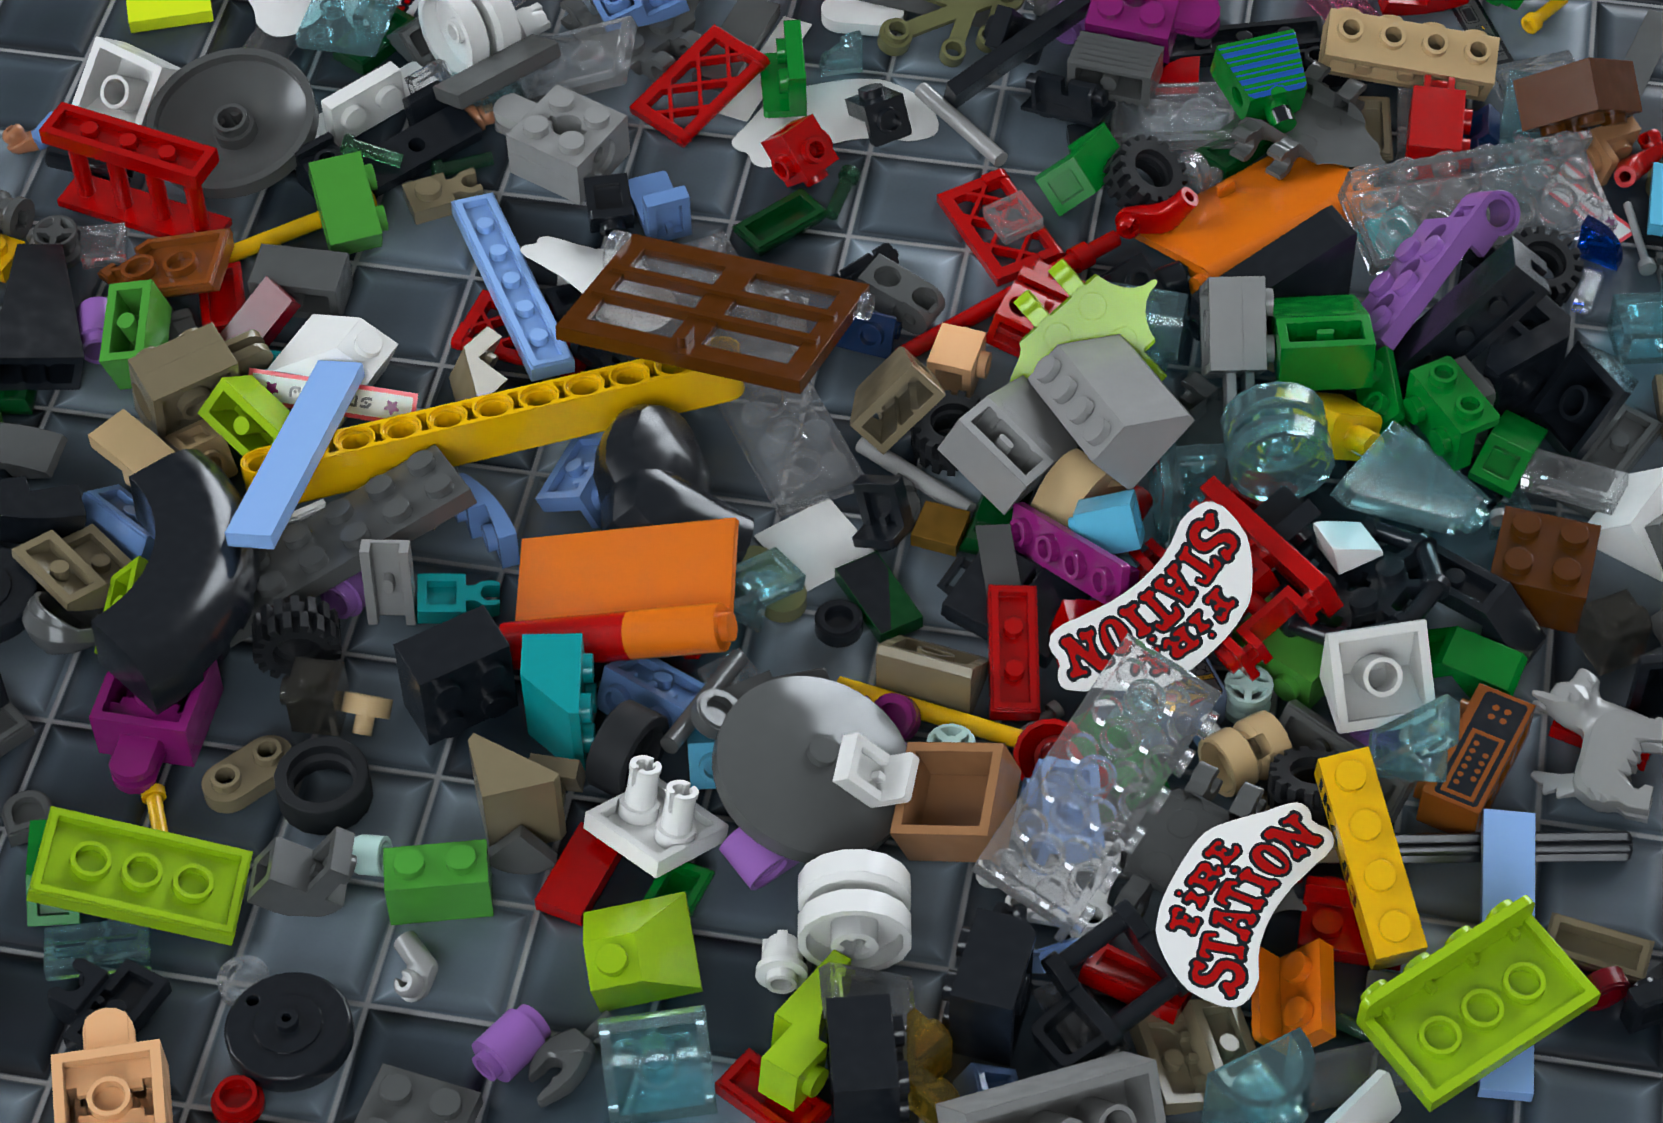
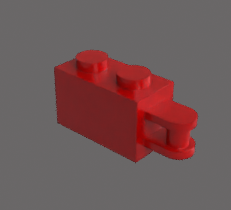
M1425 74L1423 86L1414 85L1408 118L1403 177L1456 182L1459 164L1468 165L1471 139L1463 138V134L1470 135L1473 109L1465 108L1466 90L1455 89V77H1449L1448 81L1433 80L1431 79L1432 75Z

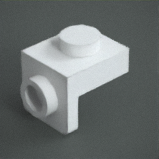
M860 733L843 735L833 782L870 808L908 803L912 797L920 759L912 752L889 755Z

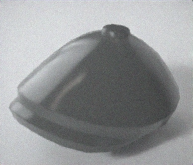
M38 591L27 602L23 611L22 622L29 637L46 653L51 655L73 654L96 646L91 620L103 613L104 608L86 611H67L48 591Z

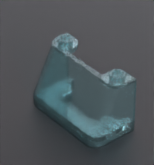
M1394 420L1330 494L1332 498L1346 509L1451 536H1461L1463 533L1467 535L1470 532L1475 535L1490 518L1491 511L1487 507L1493 501L1459 470L1453 471L1444 458L1437 456L1431 446L1408 426L1402 427Z

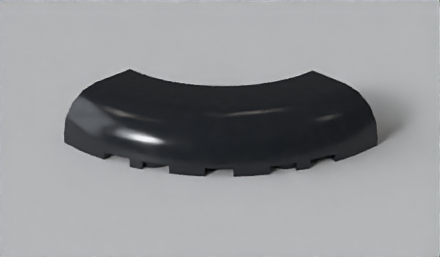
M182 449L171 453L129 476L136 519L154 539L153 550L143 573L132 588L109 609L91 620L99 663L156 715H159L183 699L204 681L203 673L217 658L225 659L231 650V640L239 629L244 630L255 604L254 593L260 579L259 549L228 546L224 533L242 498L225 472L207 455L196 449Z

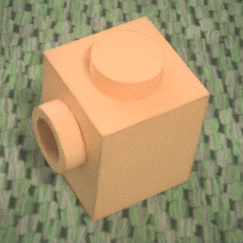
M942 322L927 359V368L936 376L944 391L951 390L952 395H957L959 390L966 391V397L971 398L979 378H987L992 361V352L986 351V332Z

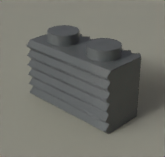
M1080 31L1067 61L1066 90L1068 91V82L1071 79L1101 84L1103 90L1109 92V99L1111 101L1115 99L1119 103L1125 101L1128 105L1133 102L1136 106L1141 104L1146 108L1150 105L1162 76L1164 47L1145 41L1138 42L1106 34Z

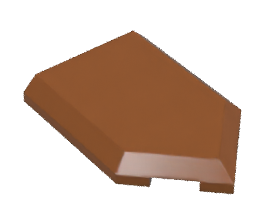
M231 228L147 239L134 248L136 253L134 256L117 267L112 262L97 274L108 285L152 279L165 298L220 291L234 248L233 232Z

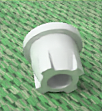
M538 2L515 10L521 29V40L531 34L539 36L542 32L551 28V23L542 10V5Z
M777 930L776 934L762 940V957L756 965L755 977L758 983L777 994H787L798 989L808 978V967L803 962V955L798 950V939L794 935L789 934L788 930Z

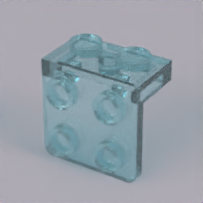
M311 0L295 36L296 44L302 49L376 57L400 0Z

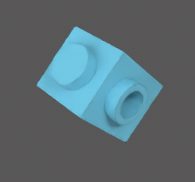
M1135 489L1080 499L1077 502L1073 517L1068 519L1069 529L1111 554L1141 549L1146 534Z

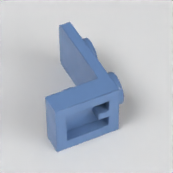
M666 171L628 179L631 203L647 237L669 241L692 235L690 196L685 185L673 188Z

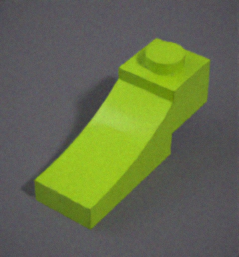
M833 950L774 1014L771 1048L761 1059L758 1092L792 1112L808 1096L811 1098L816 1097L828 1078L829 1071L825 1068L828 1044L820 1040L826 1025L825 998L845 997L848 990L852 960L836 950Z

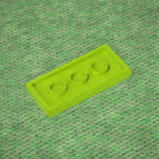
M51 806L26 901L232 946L253 851Z

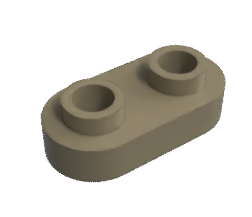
M262 736L210 767L203 775L201 781L206 804L212 810L219 813H235L275 789V770L279 760L292 747L291 744L280 736ZM232 779L231 782L226 783V784H222V783L225 782L226 780Z

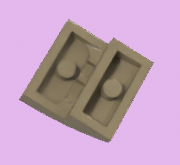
M94 524L64 538L50 530L11 549L12 557L67 611H86L104 608L111 576L132 561Z
M1191 999L1174 1025L1150 1014L1129 1030L1137 1054L1155 1059L1157 1062L1165 1116L1196 1112L1235 1103L1267 1092L1270 1087L1240 1006L1236 1008L1222 1007L1204 999Z

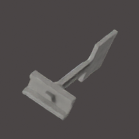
M417 408L416 411H418V410H423V409H427V408ZM455 466V467H454V469L457 471V473H458V467H459V466ZM361 539L359 557L368 625H378L380 615H403L406 617V625H416L417 596L410 540Z

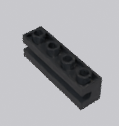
M1512 235L1419 318L1393 350L1402 399H1405L1410 370L1445 356L1457 359L1465 355L1471 362L1549 294V282L1543 278L1547 273L1546 262Z

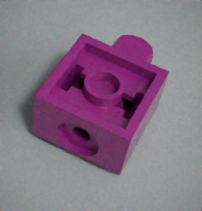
M1091 0L1085 20V32L1106 34L1112 37L1138 42L1145 41L1153 45L1163 46V63L1169 64L1177 34L1207 40L1217 34L1220 28V5L1218 0Z
M217 659L203 673L204 681L159 715H156L107 671L89 715V720L99 753L111 755L108 766L114 785L120 791L127 794L144 793L155 784L163 763L195 767L224 690Z

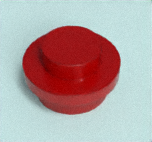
M232 1075L223 1079L217 1085L211 1097V1109L219 1123H253L262 1115L266 1103L263 1089L257 1086L252 1079L244 1075Z

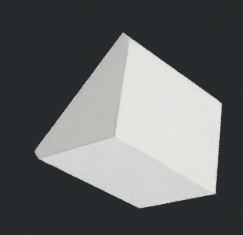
M1663 467L1624 475L1588 523L1602 526L1597 550L1663 582V569L1645 530L1646 525L1663 514Z
M1420 619L1325 634L1319 678L1337 733L1342 734L1438 719L1427 620Z

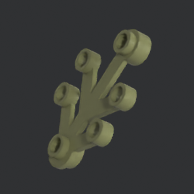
M924 0L942 8L908 21L901 18L886 20L880 27L877 44L885 54L900 56L908 51L912 38L954 22L949 38L942 43L939 59L945 66L957 67L964 60L966 54L965 41L975 14L991 9L990 17L995 14L998 4L1017 11L1025 0ZM983 25L978 31L975 43L980 51L990 53L992 50L985 46L986 40L983 38L985 25ZM890 31H897L902 36H895ZM954 49L959 53V55L951 56L946 52V50Z

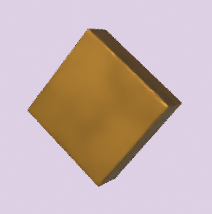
M926 500L912 530L911 545L956 557L970 523L971 512Z

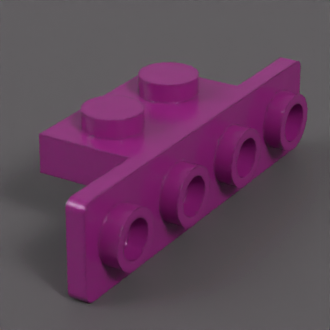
M1018 502L1013 505L1010 525L1014 548L1019 553L1104 605L1138 583L1140 570L1027 503Z

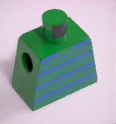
M1294 29L1218 45L1210 72L1240 120L1242 121L1245 117L1260 120L1267 119L1269 125L1282 133L1291 131L1297 124L1293 113L1301 109L1307 91V81Z

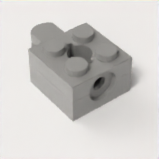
M558 84L538 103L515 93H510L497 99L494 104L495 130L506 136L510 173L579 205L586 200L583 178L610 175L630 154L627 115Z
M1265 276L1208 277L1199 287L1201 375L1206 379L1222 378L1223 416L1225 421H1235L1237 409L1236 378H1240L1242 418L1244 421L1254 420L1255 378L1265 372L1269 362H1274L1275 359L1274 335L1266 334V321L1268 316H1273L1274 312L1273 288L1265 287Z

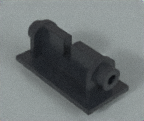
M1038 70L1036 73L1028 74L1025 85L1026 89L1031 90V96L1020 106L1023 111L1039 114L1045 118H1056L1096 128L1116 107V102L1108 101L1109 92L1103 90L1101 84L1071 79L1068 82V91H1066L1065 77Z

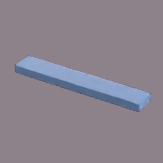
M494 193L451 201L452 215L531 382L575 372V359L567 343L556 339V320L524 255L520 251L516 238Z
M318 360L224 532L228 546L258 549L275 548L365 377L361 362Z
M1495 809L1483 810L1481 817L1480 923L1486 920L1488 913L1497 904L1506 899H1511L1514 902L1522 896L1528 895L1535 903L1536 813ZM1534 906V910H1533V913H1532V915H1533L1534 917H1535V906ZM1534 1045L1477 1081V1097L1531 1102L1534 1095Z

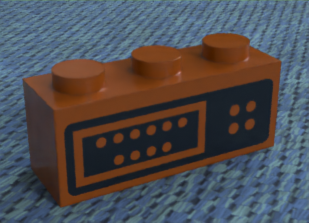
M1481 683L1477 686L1471 700L1462 698L1452 720V726L1456 728L1451 736L1443 733L1433 755L1432 761L1436 762L1432 772L1424 769L1415 786L1413 797L1420 800L1416 820L1446 833L1479 832L1483 810L1491 809L1529 735L1536 705Z

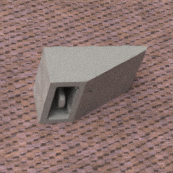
M1022 375L987 395L958 419L937 450L1005 515L1013 508L1015 503L1020 502L1042 483L1052 466L1064 454L1072 449H1080L1081 447L1027 378Z

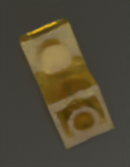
M914 1007L907 1013V1062L910 1093H908L909 1109L925 1123H938L935 1104L960 1097L956 1088L947 1079L942 1077L952 1068L953 1039L947 1028L940 1021L934 1018L928 1019Z

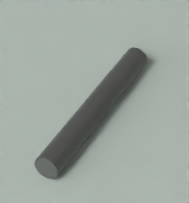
M731 651L662 737L660 744L666 752L676 753L695 730L691 721L690 711L699 695L708 689L723 690L741 672L748 662L747 656L742 651Z

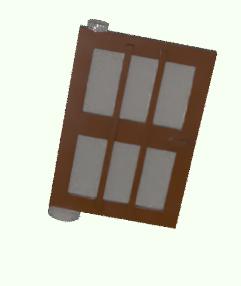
M615 229L609 234L604 246L603 270L555 327L557 340L800 395L856 317L865 321L871 319L875 308V296L870 294V284L631 234L630 232Z

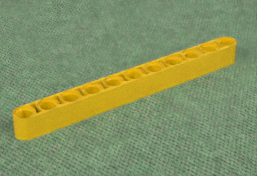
M721 340L705 344L706 346L740 353L739 346L731 341ZM636 359L337 429L298 504L354 491L365 485L371 478L386 473L408 460L412 454L425 450L436 444L450 464L455 467L606 431L618 414L638 404L663 405L679 414L730 402L739 398L744 393V382L645 359ZM272 445L251 450L241 458L240 467L246 492Z

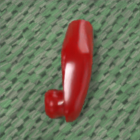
M1654 128L1639 134L1637 142L1642 150L1619 160L1614 170V180L1618 186L1622 188L1632 186L1653 167L1654 162L1661 160L1663 157V141L1658 129Z
M1183 187L1172 197L1160 203L1125 207L1115 217L1116 231L1119 236L1125 239H1133L1139 234L1171 232L1198 205V196L1191 188Z

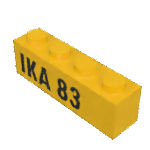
M1369 746L1318 758L1314 776L1329 828L1335 840L1334 845L1370 969L1382 970L1406 964L1418 954L1426 952L1428 945Z

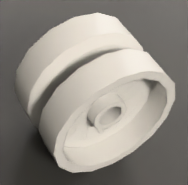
M511 0L419 1L418 14L423 37L439 65L451 76L521 40V29Z
M842 849L822 854L806 863L798 875V910L800 912L798 913L797 935L798 950L805 959L819 966L833 950H836L852 959L850 973H870L883 970L903 960L911 950L912 939L911 913L909 912L911 909V876L905 866L887 854L867 849Z

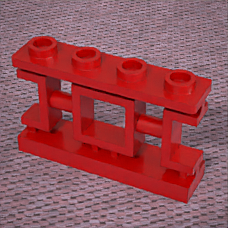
M1213 475L1199 487L1206 498L1201 503L1213 501L1225 507L1239 522L1249 541L1253 570L1251 598L1241 619L1247 613H1250L1252 616L1236 629L1245 646L1241 648L1228 635L1214 653L1232 674H1235L1240 669L1253 682L1260 676L1255 666L1261 661L1266 665L1273 659L1263 641L1297 613L1312 626L1318 620L1315 614L1319 610L1330 618L1344 604L1324 574ZM1194 500L1188 505V507L1190 508V510H1192L1195 506L1201 503ZM1152 537L1144 543L1148 549L1143 553L1140 550L1127 552L1137 566L1136 569L1140 570L1138 582L1153 569L1168 549L1161 547ZM1275 568L1303 596L1301 597L1287 585L1269 602L1265 601L1264 599L1280 586L1271 569Z

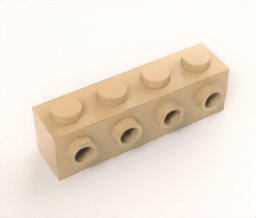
M1351 7L1331 8L1322 29L1318 62L1331 68L1330 75L1413 89L1414 85L1423 86L1425 74L1432 75L1431 79L1448 81L1449 77H1455V89L1466 90V99L1485 102L1495 84L1500 37L1488 36L1484 31L1476 29L1466 31L1449 29L1437 22L1420 24L1404 21L1396 15L1375 16L1363 14L1358 9Z

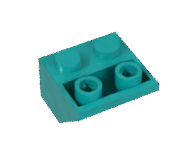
M582 633L522 634L520 677L528 734L555 757L580 760L586 771V755L589 753L596 736L595 723H592L593 713H597L593 653H584Z

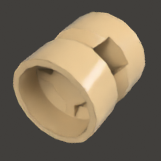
M1262 710L1237 721L1233 728L1224 727L1203 737L1198 743L1197 752L1199 762L1204 761L1219 768L1220 772L1217 778L1221 779L1223 784L1218 793L1224 797H1233L1237 795L1245 781L1255 785L1258 780H1268L1270 763L1274 761V757L1277 754L1284 756V750L1292 748V744L1279 720L1273 714Z

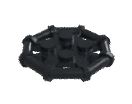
M1367 516L1366 520L1361 523L1377 544L1382 542L1403 549V551L1395 554L1382 549L1383 556L1339 575L1318 548L1314 534L1296 550L1309 562L1313 559L1319 562L1316 568L1329 579L1344 606L1330 618L1319 610L1315 614L1318 620L1312 626L1295 613L1279 627L1280 631L1287 637L1299 636L1324 646L1326 633L1424 619L1439 600L1447 598L1451 588V583L1444 576L1436 553V539L1427 532L1416 534L1381 522L1378 516ZM1420 565L1423 578L1409 579L1407 572ZM1277 570L1272 571L1280 583V586L1272 592L1274 597L1287 585L1301 597L1303 596ZM1357 585H1367V586H1368V587H1358L1357 589H1355V590H1353V591H1350V588H1352V587H1354V586H1357ZM1409 600H1413L1404 612L1401 611ZM1376 621V624L1363 627L1364 622Z

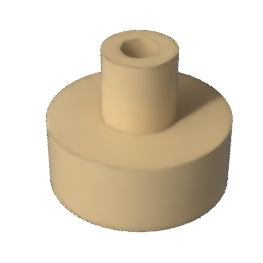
M344 691L341 711L355 714L352 733L372 736L375 718L390 719L393 699Z

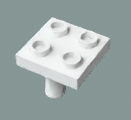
M638 755L630 760L628 783L625 792L586 811L583 829L654 878H658L722 844L727 838L729 828L727 823L696 803L699 795V790L696 786L690 788L691 783L685 780H673L667 784L659 778L662 771L661 763L659 761L654 763V758L647 755Z

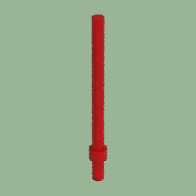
M1111 230L1088 244L1082 241L1067 249L1064 257L1049 265L1054 266L1058 261L1064 259L1076 273H1081L1094 266L1097 258L1121 246V238L1116 231ZM1012 285L943 323L971 328L995 315ZM942 323L900 346L907 349L914 357H918L931 350Z

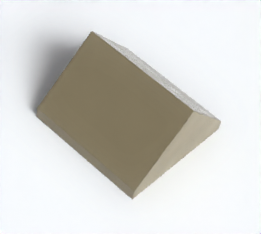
M898 635L878 644L876 651V687L973 714L989 674L987 657L904 635Z
M473 733L468 739L477 801L489 847L520 825L526 827L544 843L562 840L567 831L559 773Z

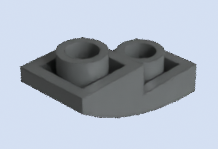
M0 422V469H5L12 477L26 475L27 479L52 478L68 439L63 434L49 430Z

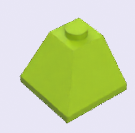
M686 892L584 912L583 948L589 986L600 1013L605 1010L610 1011L703 992Z

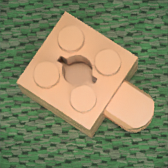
M107 1007L94 1011L85 1019L83 1025V1050L51 1054L54 1123H173L169 1065L160 1039L137 1042L133 1022L125 1011Z

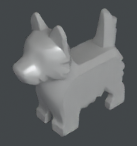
M1584 668L1579 669L1569 682L1556 683L1550 693L1533 690L1532 696L1538 700H1533L1532 704L1536 705L1535 708L1548 714L1562 727L1580 735L1583 739L1581 753L1574 773L1557 774L1533 770L1530 777L1539 786H1542L1541 793L1543 795L1556 793L1557 799L1576 797L1584 805L1596 812H1615L1625 819L1647 824L1653 801L1654 786L1645 784L1640 788H1634L1631 784V774H1637V764H1640L1642 761V753L1663 755V718H1648L1630 709L1605 701L1600 697V680Z

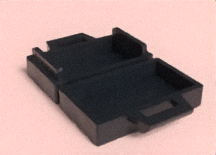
M978 552L972 562L965 560L966 557H957L937 584V587L948 595L942 603L940 614L948 621L987 640V595L980 553ZM1016 554L1021 585L1030 584V586H1037L1039 666L1047 668L1054 658V654L1049 647V628L1062 600H1091V596L1044 567L1036 575L1037 564ZM961 568L965 569V572L955 586L949 585Z

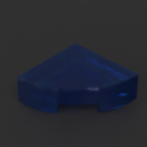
M1587 215L1582 223L1577 245L1581 252L1579 257L1617 271L1623 262V250L1619 239L1607 225L1597 218Z

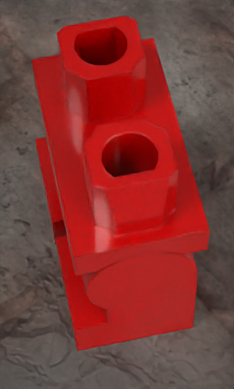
M1040 260L1035 261L1030 268L1023 265L1017 279L995 312L986 335L987 344L1019 358L1021 351L1020 340L1035 326L1013 302L1029 289L1045 309L1051 313L1069 297L1068 293L1048 272L1053 266Z

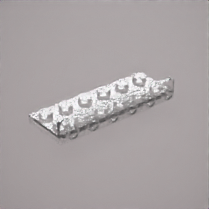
M1590 130L1579 132L1562 131L1554 136L1538 139L1525 137L1514 143L1496 146L1484 144L1472 150L1460 152L1442 151L1434 156L1418 159L1405 157L1393 163L1376 166L1363 164L1347 173L1337 195L1348 223L1357 232L1356 242L1370 276L1379 275L1389 268L1396 258L1394 254L1398 246L1407 238L1412 237L1425 219L1449 217L1463 197L1473 192L1505 190L1511 193L1519 203V223L1510 234L1498 237L1492 245L1496 250L1517 231L1521 233L1523 228L1531 227L1534 233L1537 226H1545V234L1550 235L1552 229L1560 231L1557 237L1559 240L1563 241L1568 236L1574 241L1611 234L1618 225L1586 153L1593 140ZM1487 207L1486 216L1488 221L1490 220L1489 207Z
M1127 633L971 871L1057 926L1059 929L1053 938L1060 943H1063L1071 930L1081 935L1097 910L1095 906L1089 903L1097 889L1105 895L1107 894L1123 869L1114 863L1122 850L1129 855L1133 853L1147 831L1145 827L1139 824L1147 811L1154 816L1158 814L1172 790L1164 786L1170 774L1173 773L1179 778L1182 776L1196 754L1195 751L1188 747L1195 735L1204 740L1219 718L1220 714L1212 710L1222 692L1130 633Z

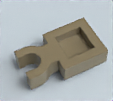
M474 168L463 170L455 177L447 180L442 172L401 184L403 197L416 225L452 215L451 201L484 194L482 185L477 184Z

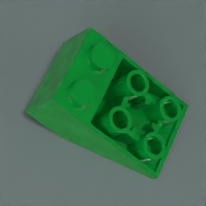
M1354 294L1274 298L1273 316H1268L1266 326L1268 334H1273L1275 340V359L1273 365L1278 389L1314 391L1351 390L1373 387L1376 341L1370 314Z

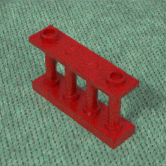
M61 102L39 129L42 143L68 151L74 178L57 199L59 207L157 237L229 229L233 224L230 217L207 211L202 184L220 161L218 150L215 147L65 102ZM88 157L106 162L110 181L92 176ZM126 169L145 174L148 192L130 187ZM165 181L184 187L187 204L168 199Z

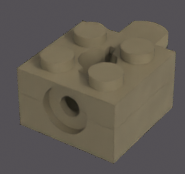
M213 322L200 328H190L182 332L177 338L157 347H147L136 356L128 359L135 410L144 425L165 442V436L203 419L198 414V411L222 377L248 375L249 367L266 370L272 363L273 354L265 344L260 333L254 329L224 341Z

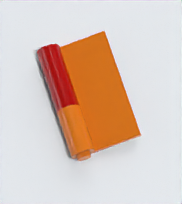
M734 517L523 538L521 541L515 621L503 622L498 627L510 645L513 670H520L522 634L582 633L584 653H593L594 663L728 651L731 642L736 640L738 634L737 620L734 615L739 520Z

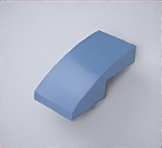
M592 0L607 29L646 26L690 11L686 0Z
M464 472L460 473L459 475L471 489L477 503L455 516L457 523L465 521L471 539L483 536L488 553L496 551L502 569L519 565L520 555L517 533L504 508L479 482Z

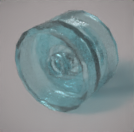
M1275 381L1255 385L1236 395L1225 406L1220 423L1231 483L1242 495L1257 501H1265L1279 488L1287 486L1299 499L1316 491L1329 479L1335 466L1333 448L1328 432L1324 404L1314 390L1298 383Z

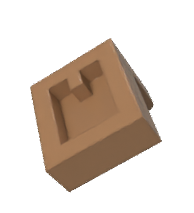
M1633 116L1627 118L1626 124L1599 126L1590 129L1583 141L1576 158L1582 170L1589 175L1596 187L1605 186L1619 160L1629 156L1632 152V146L1642 130Z

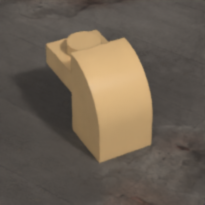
M1075 448L1064 454L1052 466L1040 484L1030 506L1069 528L1068 519L1073 517L1078 500L1125 491L1126 488L1096 466L1085 452Z

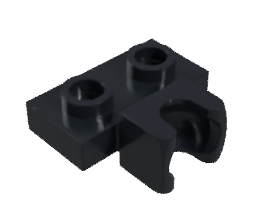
M77 958L73 961L72 966L79 973L78 981L80 988L74 991H66L60 987H52L48 991V1003L56 1018L70 1025L62 1035L66 1048L72 1051L83 1050V1025L85 1019L94 1011L105 1007L125 1011L132 1020L137 1035L169 996L172 989L168 979L128 958L111 977L101 967L83 958Z

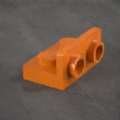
M1319 938L1280 958L1260 946L1259 981L1251 996L1252 1037L1255 1041L1284 1058L1291 1059L1336 1037L1333 946Z

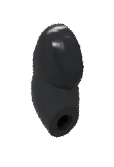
M643 403L623 410L603 433L595 454L593 477L601 501V531L735 517L739 520L737 571L751 542L754 518L710 494L712 478L709 465L705 461L698 439L687 421L676 411L663 405Z

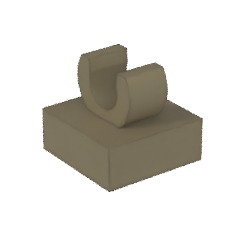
M530 753V760L559 773L563 807L566 791L583 793L586 775L580 760Z

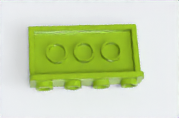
M1524 895L1514 902L1511 899L1500 902L1488 913L1485 921L1474 928H1471L1469 925L1459 928L1446 940L1444 947L1431 955L1428 952L1418 954L1406 964L1403 973L1389 982L1386 979L1374 982L1360 997L1361 1003L1356 1024L1429 1112L1598 1003L1601 993L1532 915L1535 903L1528 895Z

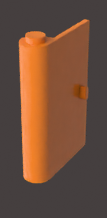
M1267 156L1197 194L1199 199L1198 205L1171 232L1139 234L1134 239L1176 261L1179 260L1181 264L1187 266L1190 276L1188 282L1190 291L1193 294L1199 290V287L1208 277L1221 276L1326 207L1332 205L1354 228L1377 215L1382 209V201L1376 186L1370 179L1345 166L1337 164L1316 165L1304 158L1297 157L1290 172L1283 179L1279 180L1265 173V169L1274 161V158Z

